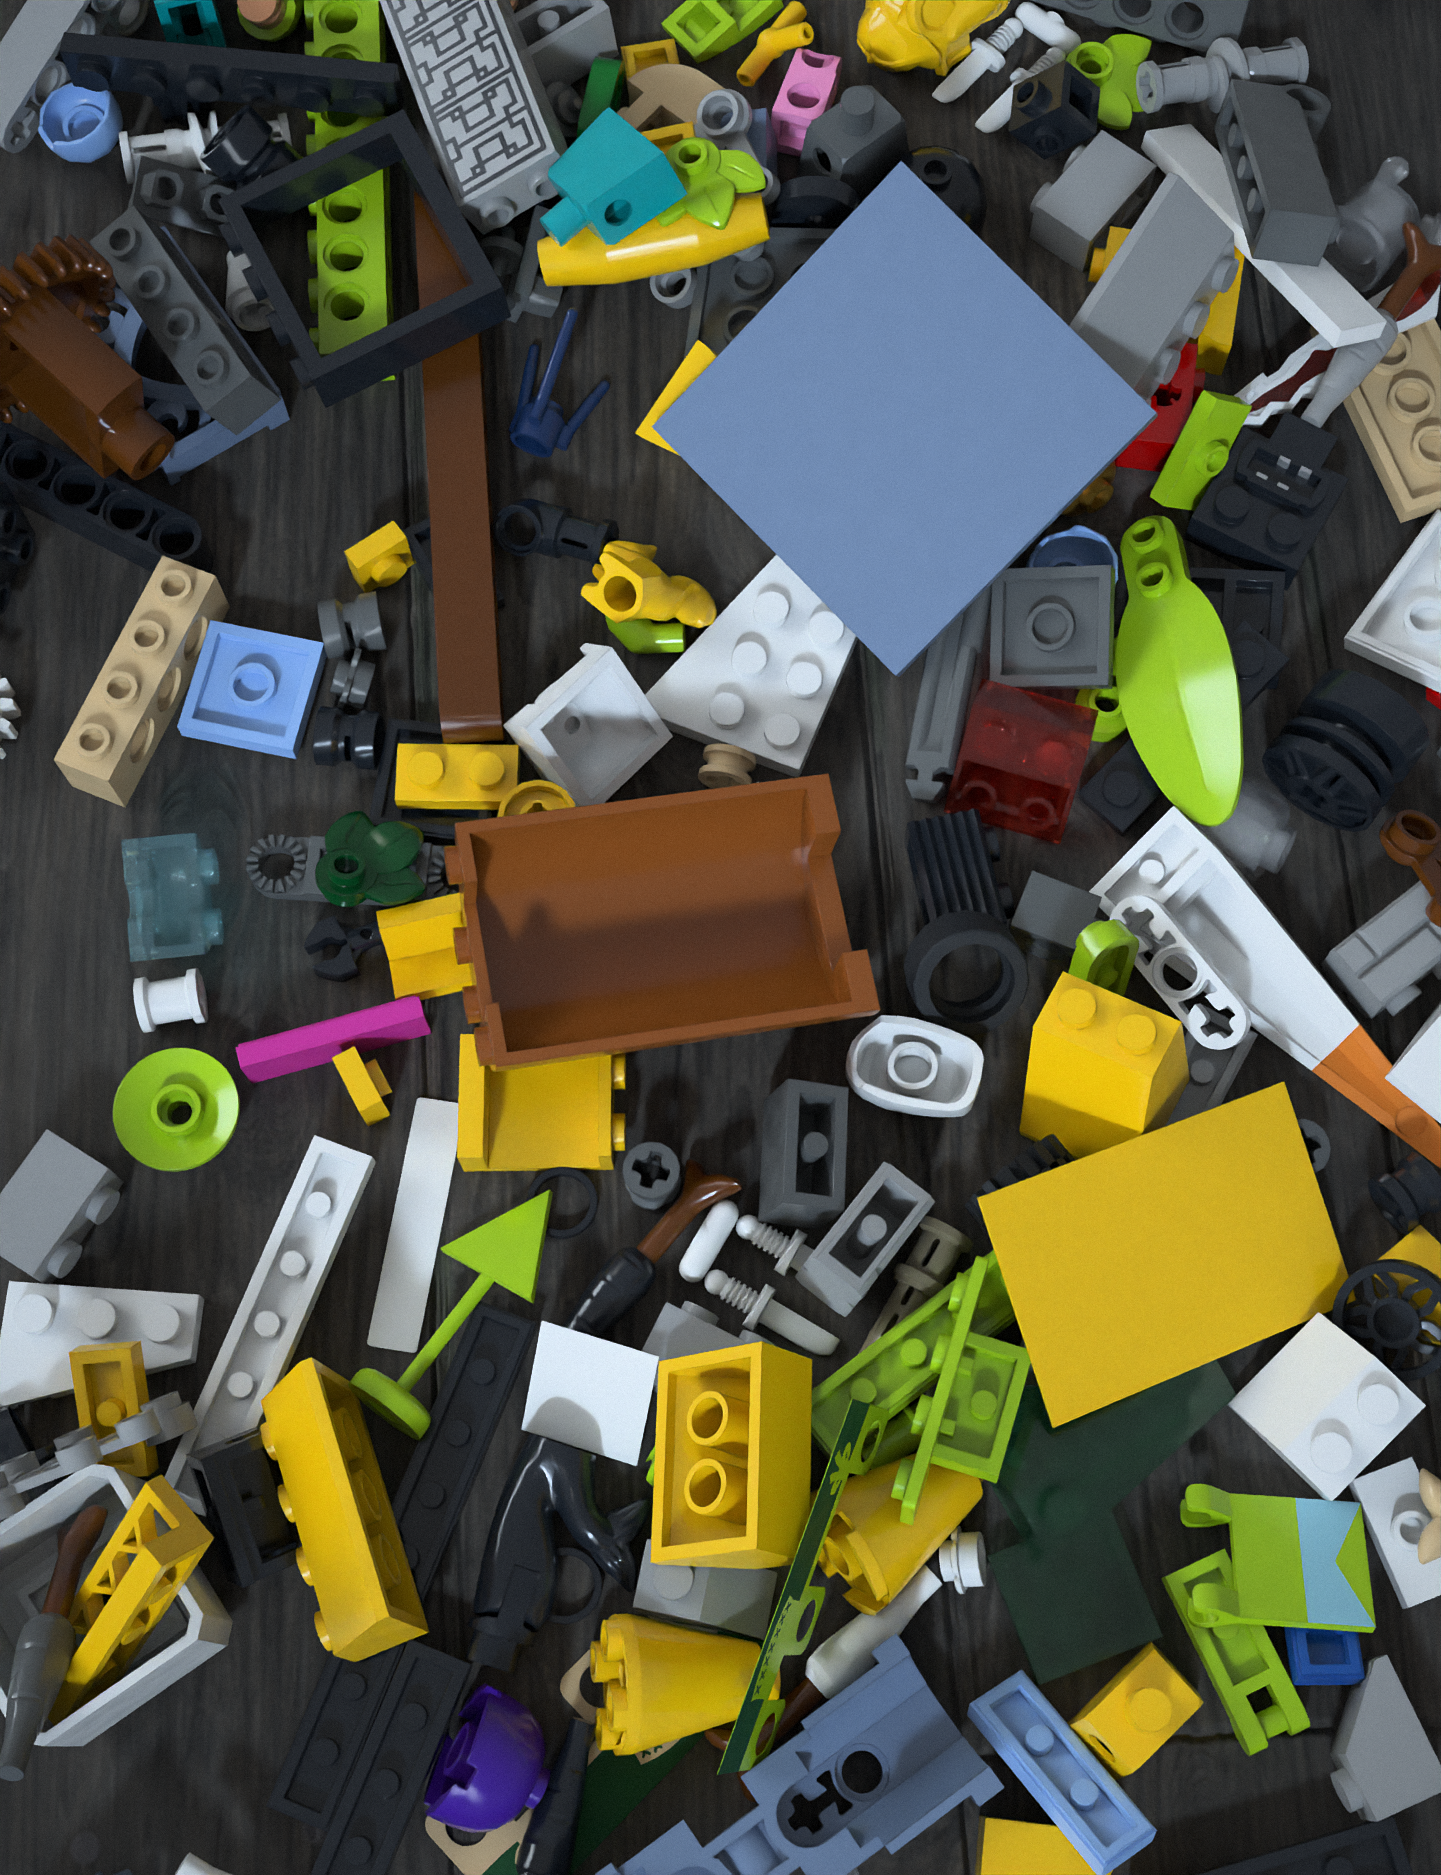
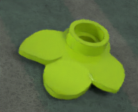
M1117 34L1111 36L1103 44L1098 42L1082 43L1067 56L1066 61L1100 88L1097 122L1103 126L1115 130H1127L1131 124L1132 111L1143 112L1137 97L1136 74L1138 67L1142 62L1146 61L1150 53L1151 40L1132 34Z
M701 137L683 139L675 143L665 156L688 194L657 215L656 219L662 227H665L688 213L703 224L723 230L726 228L733 210L735 193H750L764 189L766 187L764 172L759 163L751 155L743 151L718 150L713 142Z

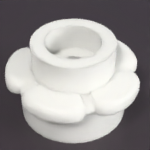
M957 1526L951 1533V1540L944 1541L939 1547V1563L943 1581H954L955 1588L959 1594H965L968 1587L986 1585L987 1560L982 1533H962L961 1527Z

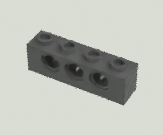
M1030 0L1040 3L1049 11L1074 13L1090 18L1093 22L1103 27H1121L1141 33L1153 42H1171L1194 49L1199 55L1206 57L1207 50L1212 42L1218 38L1230 37L1240 45L1254 0ZM1184 2L1194 3L1202 12L1190 10Z
M131 206L89 241L110 263L116 282L205 413L237 436L281 400L167 233L137 207Z

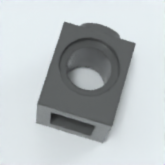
M1032 870L1009 931L1022 951L1070 968L1076 949L1077 937L1088 925L1102 920L1095 917L1102 897Z

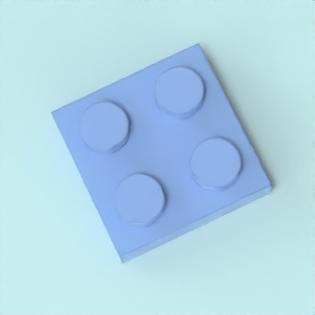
M210 620L177 725L181 735L297 759L327 658L324 643Z

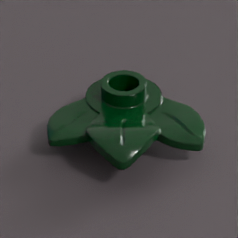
M354 811L340 817L325 835L327 854L318 861L315 869V881L318 889L329 902L342 907L356 906L366 899L383 905H397L416 898L426 890V886L422 879L409 869V866L415 861L422 850L424 843L423 830L401 821L383 822L374 827L370 818L363 811Z

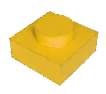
M394 520L344 551L352 576L364 593L371 592L379 586L386 587L392 585L405 574L408 567L414 564L407 537Z
M355 1046L332 1057L367 1126L369 1127L390 1116L382 1097L391 1093L392 1090L376 1059L364 1064Z

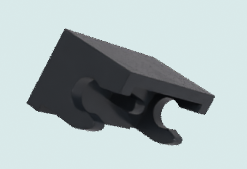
M258 1428L249 1429L186 1454L226 1578L242 1588L297 1563L296 1549L298 1547L296 1541L293 1540L286 1516L281 1507Z

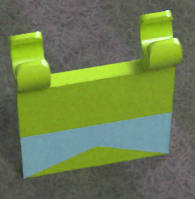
M1192 1484L1187 1487L1185 1499L1181 1501L1179 1506L1180 1519L1186 1527L1204 1528L1229 1523L1234 1590L1212 1583H1199L1194 1587L1192 1598H1189L1187 1602V1618L1191 1625L1210 1628L1239 1623L1373 1633L1376 1623L1361 1502L1228 1493L1207 1484Z

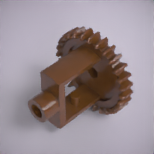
M69 234L63 240L59 236H54L48 246L40 241L34 247L30 257L23 251L17 254L11 270L6 269L3 265L0 267V420L7 424L13 421L12 413L9 410L10 406H13L22 413H28L30 410L102 478L105 479L121 468L133 480H140L152 473L165 460L174 445L175 437L144 409L142 377L95 334L101 333L103 329L99 320L94 315L109 316L111 310L107 302H112L115 299L113 288L116 286V279L113 275V268L82 237L77 239L74 235Z

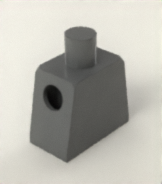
M872 85L849 87L842 93L841 101L813 120L808 126L796 178L802 176H824L837 179L855 189L863 200L880 184L885 171L900 156L909 152L905 120Z

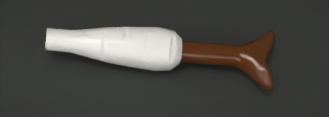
M925 1564L884 1610L875 1616L860 1613L818 1646L807 1660L806 1677L783 1698L785 1700V1710L772 1747L824 1697L832 1699L871 1670L876 1664L871 1651L895 1633L899 1636L921 1605L943 1585ZM772 1713L767 1718L760 1731L756 1744L757 1756L763 1752L772 1735L775 1725V1713ZM710 1728L704 1730V1734L714 1747L725 1751L733 1730ZM749 1770L736 1772L744 1797L748 1801L756 1803L757 1801L741 1779V1776Z

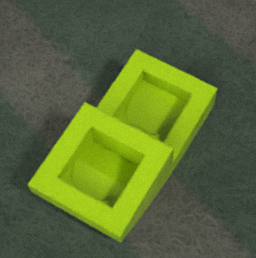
M686 0L661 24L663 29L698 64L722 53L743 40L772 18L784 5L782 0Z

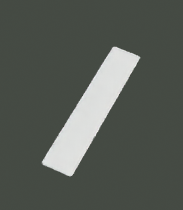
M422 1097L416 1101L367 1340L369 1346L415 1353L418 1349L457 1152L458 1103Z

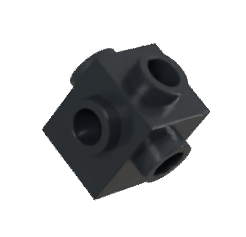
M1063 60L1013 87L1009 133L1044 160L1096 135L1100 88L1068 61Z

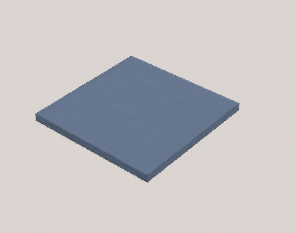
M900 161L655 422L652 428L895 676L900 677L1158 417V414L937 195Z

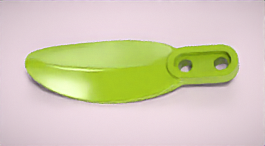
M1159 515L1148 516L1132 524L1124 533L1120 543L1129 600L1121 619L1116 646V682L1120 706L1131 739L1163 794L1191 821L1201 826L1216 827L1227 822L1233 815L1238 804L1243 776L1242 708L1236 665L1230 642L1220 618L1208 598L1191 581L1181 535L1173 522L1167 517Z

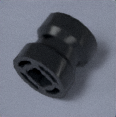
M321 706L316 716L313 735V756L316 765L337 766L344 761L352 762L357 769L378 770L385 738L383 712L362 710L357 715H349L342 708Z

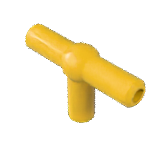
M798 1L789 2L772 26L759 34L756 47L736 72L737 79L742 85L747 87L754 86L774 59L779 58L785 51L812 43L814 32L809 23L802 22L807 15V11L802 3Z

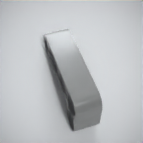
M27 0L0 42V147L11 153L20 152L26 148L38 132L40 108L49 94L68 84L71 80L59 52L64 32L99 35L104 26L107 25L121 35H132L144 23L148 15L150 0Z

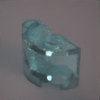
M195 832L121 840L124 883L127 886L130 900V916L127 919L130 962L203 955L209 953L211 945L223 944V917L220 908L212 909L210 885L219 883V863L215 848L202 849L201 842Z

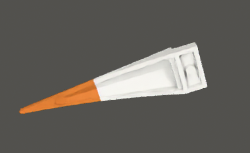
M1173 806L1089 891L1102 897L1099 907L1110 917L1115 906L1123 899L1131 896H1148L1160 901L1247 1005L1251 1016L1250 1026L1298 1060L1441 1169L1440 1124L1385 1079V1076L1393 1067L1388 1058L1224 850H1221L1195 823L1176 806ZM1131 909L1127 914L1132 921L1128 929L1134 935H1143L1155 947V949L1149 951L1153 955L1162 948L1176 943V939L1171 933H1169L1164 941H1159L1152 933L1148 925L1155 917L1150 910L1145 913H1138ZM1178 953L1167 959L1165 963L1190 982H1195L1197 967L1189 956ZM1209 981L1208 985L1203 991L1207 994H1211L1216 992L1217 989L1212 984V982Z

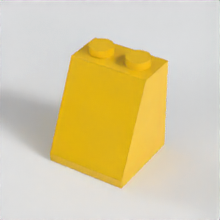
M1063 971L1033 1025L1019 1129L1020 1134L1035 1142L1041 1141L1049 1134H1054L1073 1158L1077 1160L1166 1126L1190 1080L1182 1022Z

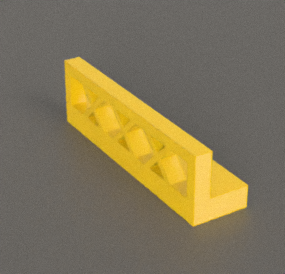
M162 1474L144 1484L74 1597L68 1620L75 1629L76 1634L86 1635L79 1647L77 1644L75 1646L69 1670L47 1717L54 1726L123 1678L214 1539ZM155 1509L172 1529L159 1537L154 1517ZM127 1553L138 1554L130 1566ZM102 1594L112 1595L104 1607Z

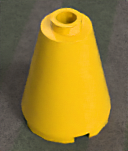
M917 1453L906 1456L904 1458L915 1461ZM901 1459L871 1469L865 1476L855 1475L847 1478L817 1563L828 1579L838 1572L852 1587L842 1594L852 1606L865 1615L875 1616L894 1600L983 1496L981 1482L984 1479L931 1463L914 1524L909 1525L900 1522L902 1501L891 1497ZM819 1489L810 1492V1514Z

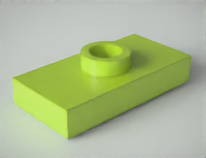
M1203 390L1151 491L1150 497L1162 506L1195 511L1215 476L1226 465L1229 451L1252 406L1239 397Z

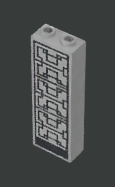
M379 0L451 194L461 213L485 235L495 228L505 226L515 216L537 203L556 196L558 192L548 179V171L568 147L510 1Z

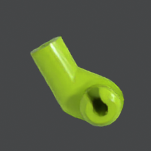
M605 615L609 630L632 653L649 654L686 651L685 624L683 623L653 624L648 618L615 623Z

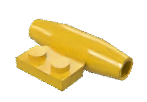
M692 121L640 132L658 147L664 155L675 143L686 138L697 137ZM762 192L735 193L733 210L729 222L723 230L703 224L686 213L682 218L665 227H662L656 217H654L615 245L606 246L585 227L563 247H560L550 236L537 240V252L541 272L547 286L619 284L704 266L768 241L771 237Z

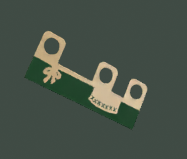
M648 1616L650 1619L658 1621H663L689 1628H694L698 1630H703L729 1637L756 1642L760 1646V1649H762L763 1644L765 1642L759 1639L749 1638L745 1636L735 1635L731 1633L716 1631L688 1624H679L673 1621ZM589 1649L562 1677L560 1690L563 1697L585 1720L595 1723L598 1707L588 1704L580 1692L581 1676L590 1666ZM704 1731L623 1756H616L613 1750L599 1751L596 1740L591 1744L583 1796L584 1801L572 1865L568 1875H571L694 1747L705 1735ZM529 1808L517 1821L513 1820L491 1832H487L480 1842L472 1846H462L452 1841L447 1834L445 1824L429 1816L426 1818L425 1827L428 1835L464 1875H518L516 1871L518 1852L534 1809Z

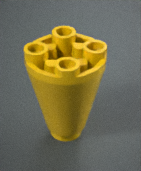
M613 1614L608 1620H603L600 1640L592 1641L590 1645L591 1679L593 1683L603 1682L604 1708H597L595 1723L597 1724L595 1737L598 1750H613L616 1756L631 1755L737 1720L762 1649H760L756 1642L632 1614ZM780 1668L768 1700L779 1699L781 1687Z

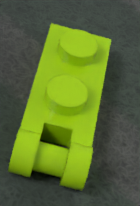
M1225 1548L1161 1578L1230 1718L1235 1736L1245 1753L1251 1756L1268 1748L1267 1740L1284 1731L1293 1736L1309 1728L1310 1721L1305 1708L1263 1625L1236 1623L1203 1628L1195 1627L1188 1621L1187 1602L1189 1598H1192V1592L1196 1585L1199 1583H1212L1234 1590L1232 1562ZM1266 1686L1273 1705L1254 1713L1246 1695Z

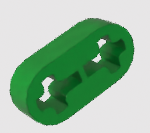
M597 56L594 58L579 116L577 139L608 107L616 113L619 111L625 78L624 61Z

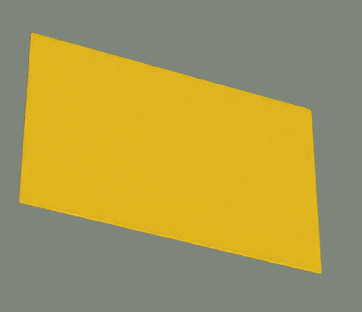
M1284 1081L977 1197L1052 1428L1312 1319L1317 1312L1324 1314L1332 1311L1339 1289L1349 1278ZM1353 1290L1349 1295L1347 1304L1356 1300Z

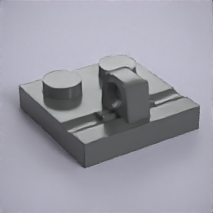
M1113 566L1007 568L992 583L989 687L994 691L1112 689L1115 569Z

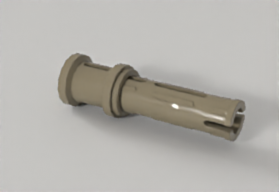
M930 1216L923 1217L919 1224L923 1232L906 1262L897 1263L893 1271L895 1274L893 1280L897 1285L874 1326L871 1328L859 1353L945 1288L944 1284L961 1253H969L974 1243L970 1238L936 1218Z

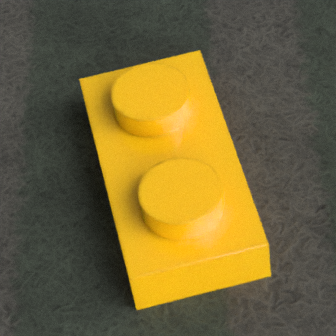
M398 744L395 803L397 808L499 810L500 803L507 793L519 785V745Z
M141 1341L80 1345L69 1352L80 1428L92 1424L97 1440H100L116 1432L115 1423L142 1412L140 1406L149 1402ZM146 1440L103 1456V1460L95 1463L115 1467L135 1477L149 1476L159 1468L156 1445L148 1447Z

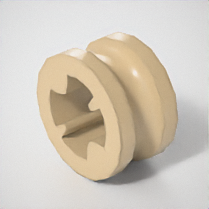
M720 743L710 744L704 748L703 759L708 764L703 765L698 773V779L703 784L714 789L752 783V778L747 772L755 769L757 758L751 752L738 746Z

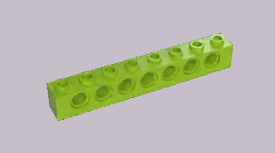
M304 0L307 30L314 33V41L305 42V55L387 63L386 17L379 0ZM307 111L309 122H315V134L306 135L307 156L387 117L367 118L354 113L333 111L314 113ZM390 166L308 205L310 216H317V229L308 230L307 240L310 262L312 265L317 264L318 278H310L308 280L311 312L318 313V327L310 328L309 336L321 358L394 323ZM350 267H357L350 271H343ZM349 316H359L353 320L344 321ZM395 374L382 381L396 380Z

